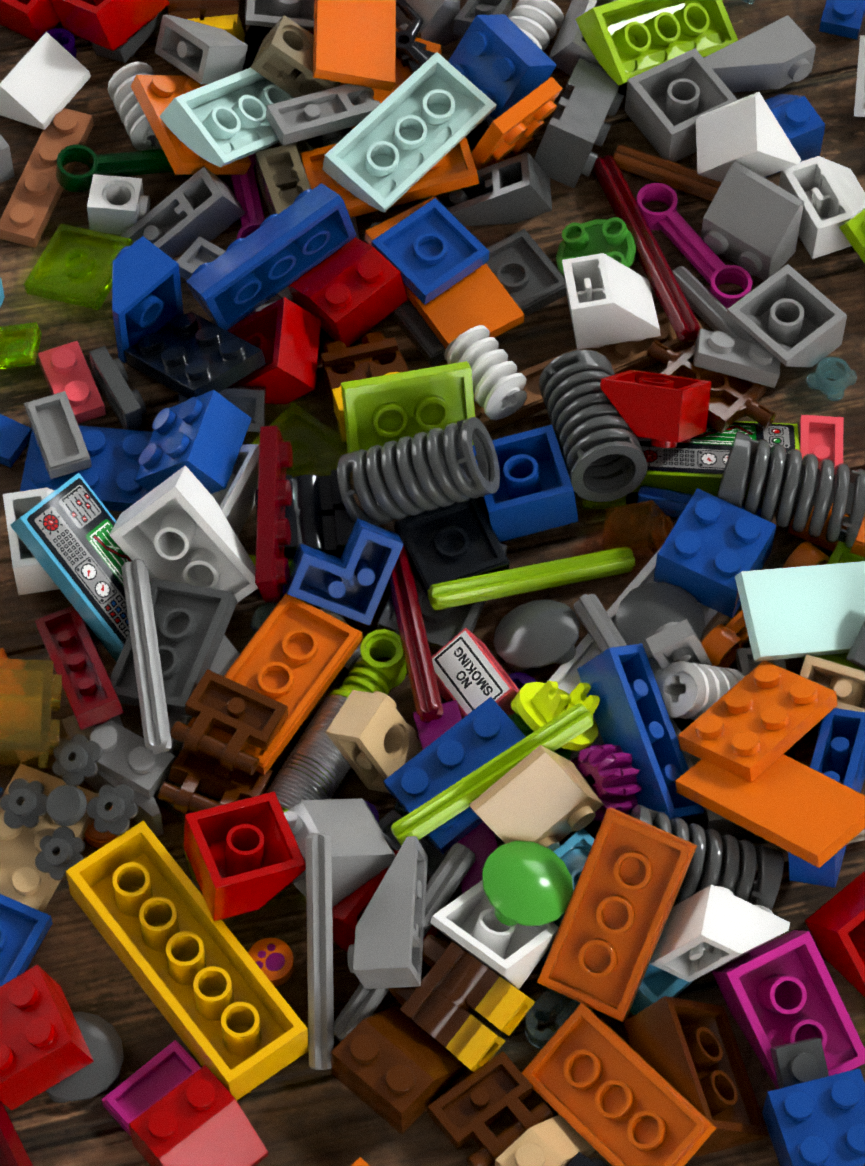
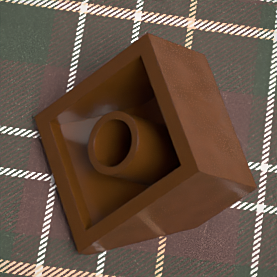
M397 1005L363 1019L331 1051L332 1075L401 1135L427 1110V1106L433 1103L466 1069V1066L456 1056L403 1013Z

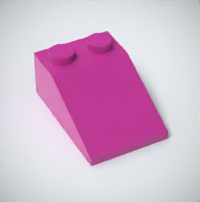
M793 930L712 971L734 1019L777 1089H779L770 1050L771 1047L814 1037L821 1038L829 1076L851 1071L865 1064V1048L810 931Z

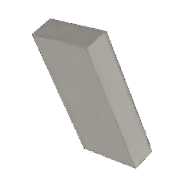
M65 391L24 403L27 417L50 479L92 467L91 458Z

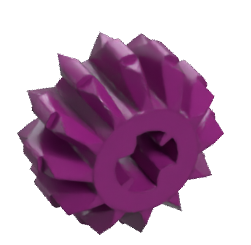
M599 744L588 746L586 749L579 751L577 758L570 760L604 804L594 812L595 818L593 821L602 822L607 808L612 807L629 815V811L638 805L635 793L642 790V787L637 783L636 775L640 770L632 767V754L623 753L620 745Z

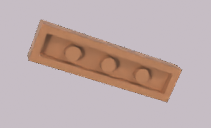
M63 108L61 112L55 115L54 120L42 131L1 216L0 239L33 248L37 247L64 190L56 178L58 154L67 146L85 145L94 126L92 115ZM76 162L68 163L63 168L71 174Z

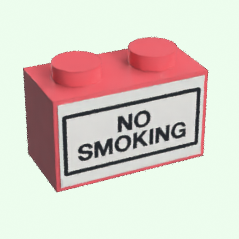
M467 628L462 630L432 656L439 694L446 701H449L451 698L457 700L462 719L490 697L494 699L507 715L515 713L511 708V702L519 692V688L486 645Z

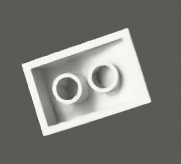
M186 465L122 512L110 533V537L132 561L135 559L144 561L145 566L148 568L150 581L155 578L233 592L238 602L258 589L255 583V565L215 498Z

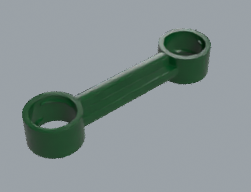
M76 144L65 147L58 154L56 178L64 189L71 192H84L91 188L93 174L121 177L174 171L163 149L96 155L90 148ZM71 162H81L86 164L91 170L83 175H73L68 173L63 167ZM182 175V176L185 177L186 179H189V178H191L193 175Z

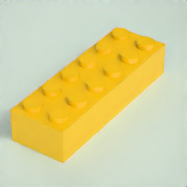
M144 820L66 870L69 890L73 899L202 1067L206 1065L236 1101L308 1052V1028L222 920L213 921L203 895Z

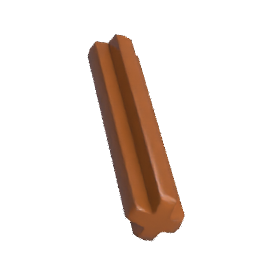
M624 144L618 145L613 155L619 169L666 184L672 188L709 201L713 200L722 183L698 175L695 169Z

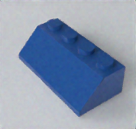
M323 183L313 190H305L296 197L292 205L279 214L276 213L267 217L261 223L260 228L249 236L232 242L224 254L212 262L200 265L193 272L192 277L186 280V283L196 301L214 324L228 330L357 237L344 200L339 194Z

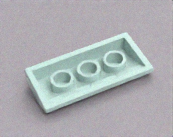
M436 52L324 155L322 170L363 202L381 212H386L496 109V104Z
M250 67L175 97L159 117L189 149L206 161L221 168L279 143L278 137L266 118L267 105L293 99L294 97Z

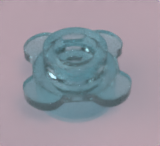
M825 357L818 363L816 372L810 373L807 376L806 382L809 388L819 389L827 395L829 400L839 401L844 396V390L849 385L856 383L857 374L854 370L850 369L844 360L838 357ZM828 378H833L835 381H830Z

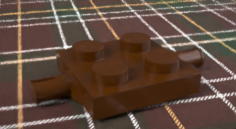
M657 340L650 345L647 356L666 366V369L660 374L711 381L708 426L723 433L737 419L746 416L763 425L766 429L774 421L776 412L756 402L765 394L767 386L693 366L695 343L690 348L679 352L672 351Z

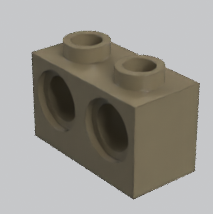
M285 15L282 16L263 39L251 66L253 70L294 98L334 88L341 84V82L313 78L314 35Z
M295 143L255 153L257 184L269 216L281 213L294 203L299 194L311 189Z

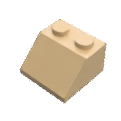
M539 745L470 804V807L505 844L513 841L535 842L554 851L560 847L559 842L570 832L579 831L589 825L595 818L594 812L604 804L573 762Z

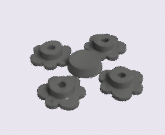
M83 734L74 735L71 741L61 740L54 748V756L57 760L52 766L53 772L58 776H62L63 781L67 785L56 787L49 796L43 794L44 786L39 781L29 783L25 779L18 778L10 784L9 794L3 796L0 801L1 808L6 811L4 822L12 829L20 828L23 825L27 828H34L39 822V816H44L47 813L56 824L62 826L57 828L52 836L47 835L40 840L39 846L42 851L37 854L35 859L37 869L44 873H49L50 877L54 880H62L66 875V870L83 860L81 853L85 849V842L75 837L73 830L66 826L74 825L80 821L86 809L88 815L94 819L95 830L100 833L109 830L114 835L124 834L130 826L129 819L134 818L138 814V806L133 803L134 791L125 784H120L115 788L110 785L102 786L99 790V797L92 798L87 804L84 792L77 786L82 784L85 777L91 778L96 775L98 771L96 762L101 758L102 748L98 743L88 741L87 737Z

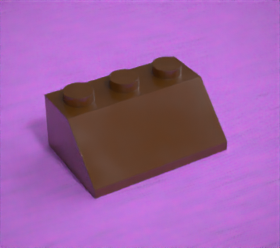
M664 996L624 1021L629 1037V1046L716 1127V1130L693 1156L706 1155L759 1141L769 1136L724 1006Z

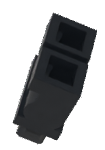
M337 469L331 470V475L327 476L301 475L292 478V475H286V480L288 479L291 485L292 503L291 506H285V518H288L290 523L291 542L290 545H284V557L294 558L299 543L341 558L353 529V521L342 501ZM255 489L256 517L258 508V489Z

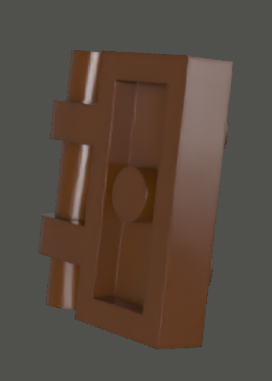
M207 669L185 703L186 714L197 718L192 727L176 721L170 733L172 739L184 744L183 748L195 755L202 752L220 761L221 767L232 772L238 769L253 775L258 767L259 758L246 753V749L249 744H252L267 751L288 717V706ZM213 727L233 735L228 744L209 735Z
M182 747L171 767L168 779L182 786L180 788L164 782L158 799L174 805L173 810L180 813L197 812L264 794L272 771L268 770L265 775L258 771H255L253 775H249L238 769L232 772L221 767L219 760L202 752L195 755ZM198 791H200L202 793L221 799V801L217 802L215 800L201 796L197 793Z
M503 1051L427 1106V1114L456 1149L472 1138L478 1144L479 1149L466 1158L469 1166H489L490 1164L495 1166V1159L526 1130L554 1117L551 1109L544 1102H541L530 1111L522 1103L524 1099L532 1094L533 1086ZM507 1113L512 1119L513 1124L495 1136L488 1126Z

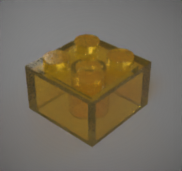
M0 658V766L19 767L21 763L33 768H47L49 755H54V748L59 747L60 720L51 719V711H59L62 675L53 674V661Z

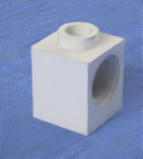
M93 174L87 203L90 232L122 235L150 212V196L144 195L142 178Z

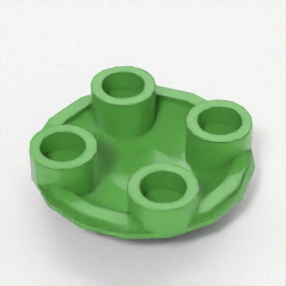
M618 217L608 220L595 219L582 224L575 222L567 225L562 231L563 240L558 247L556 262L558 270L563 276L562 260L604 253L628 268L634 262L636 253L634 237L627 229L625 222Z
M513 841L499 846L488 856L483 866V890L490 904L495 908L496 918L502 924L507 926H514L516 924L542 926L560 919L565 914L573 894L572 877L564 861L551 849L535 842Z

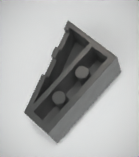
M580 57L558 102L555 113L550 119L534 158L549 178L572 188H575L581 174L589 176L598 154L591 152L594 144L602 147L611 127V124L604 122L607 114L615 117L624 97L623 94L617 92L620 85L602 67Z

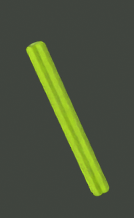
M625 546L432 584L428 590V599L434 610L452 608L632 571L635 566V558L631 548Z
M582 703L574 705L393 823L391 830L394 837L401 846L406 837L416 836L420 840L469 808L475 799L539 745L554 752L591 728L594 723L590 712Z

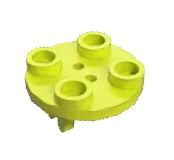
M547 681L546 683L531 682L525 683L511 702V708L516 714L521 716L533 731H536L578 703H582L593 718L600 698L597 695H589L587 697L591 689L589 683H579L568 694L558 688L556 681ZM594 718V724L591 728L561 748L580 751L591 746L598 737V726Z

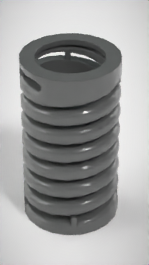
M575 350L562 354L552 360L540 375L538 386L551 425H553L573 490L579 497L588 501H613L633 492L642 483L646 476L648 465L645 455L641 450L639 439L600 388L602 378L615 375L611 362L604 355L596 351Z
M471 417L457 423L447 424L444 430L438 427L431 429L428 434L420 432L416 433L413 438L409 436L400 438L398 443L396 441L385 442L383 447L375 445L370 447L368 451L362 449L344 454L338 462L337 478L342 501L354 524L358 518L379 526L392 522L393 519H404L409 515L421 514L425 510L429 512L438 509L440 506L446 507L453 505L455 502L461 503L468 501L470 498L475 499L496 493L500 483V469L490 434L478 418ZM472 440L475 446L476 456H474ZM350 472L353 473L355 487L353 490L351 489ZM353 494H357L361 507L363 508L366 514H364L358 507Z
M737 431L716 497L742 509L749 485L744 510L757 515L763 500L760 517L771 522L780 502L776 524L779 527L785 528L789 525L796 507L792 529L798 533L805 530L813 509L808 533L814 538L821 535L832 506L826 530V540L831 543L836 541L844 542V545L851 549L865 514V470H852L850 474V468L847 464L841 463L834 469V463L830 459H823L818 464V459L814 454H807L802 459V454L797 449H791L786 454V449L781 444H775L770 449L767 440L759 439L756 441L751 439L748 434ZM841 526H846V530L841 529Z
M637 805L632 810L630 816L697 845L675 899L676 905L709 885L727 888L733 892L734 896L753 905H761L772 910L783 874L784 857L781 851L763 845L754 846L748 840L737 841L734 836L729 834L721 836L717 830H704L696 823L687 825L681 818L670 820L665 813L657 812L642 805ZM758 863V872L755 877L756 864Z

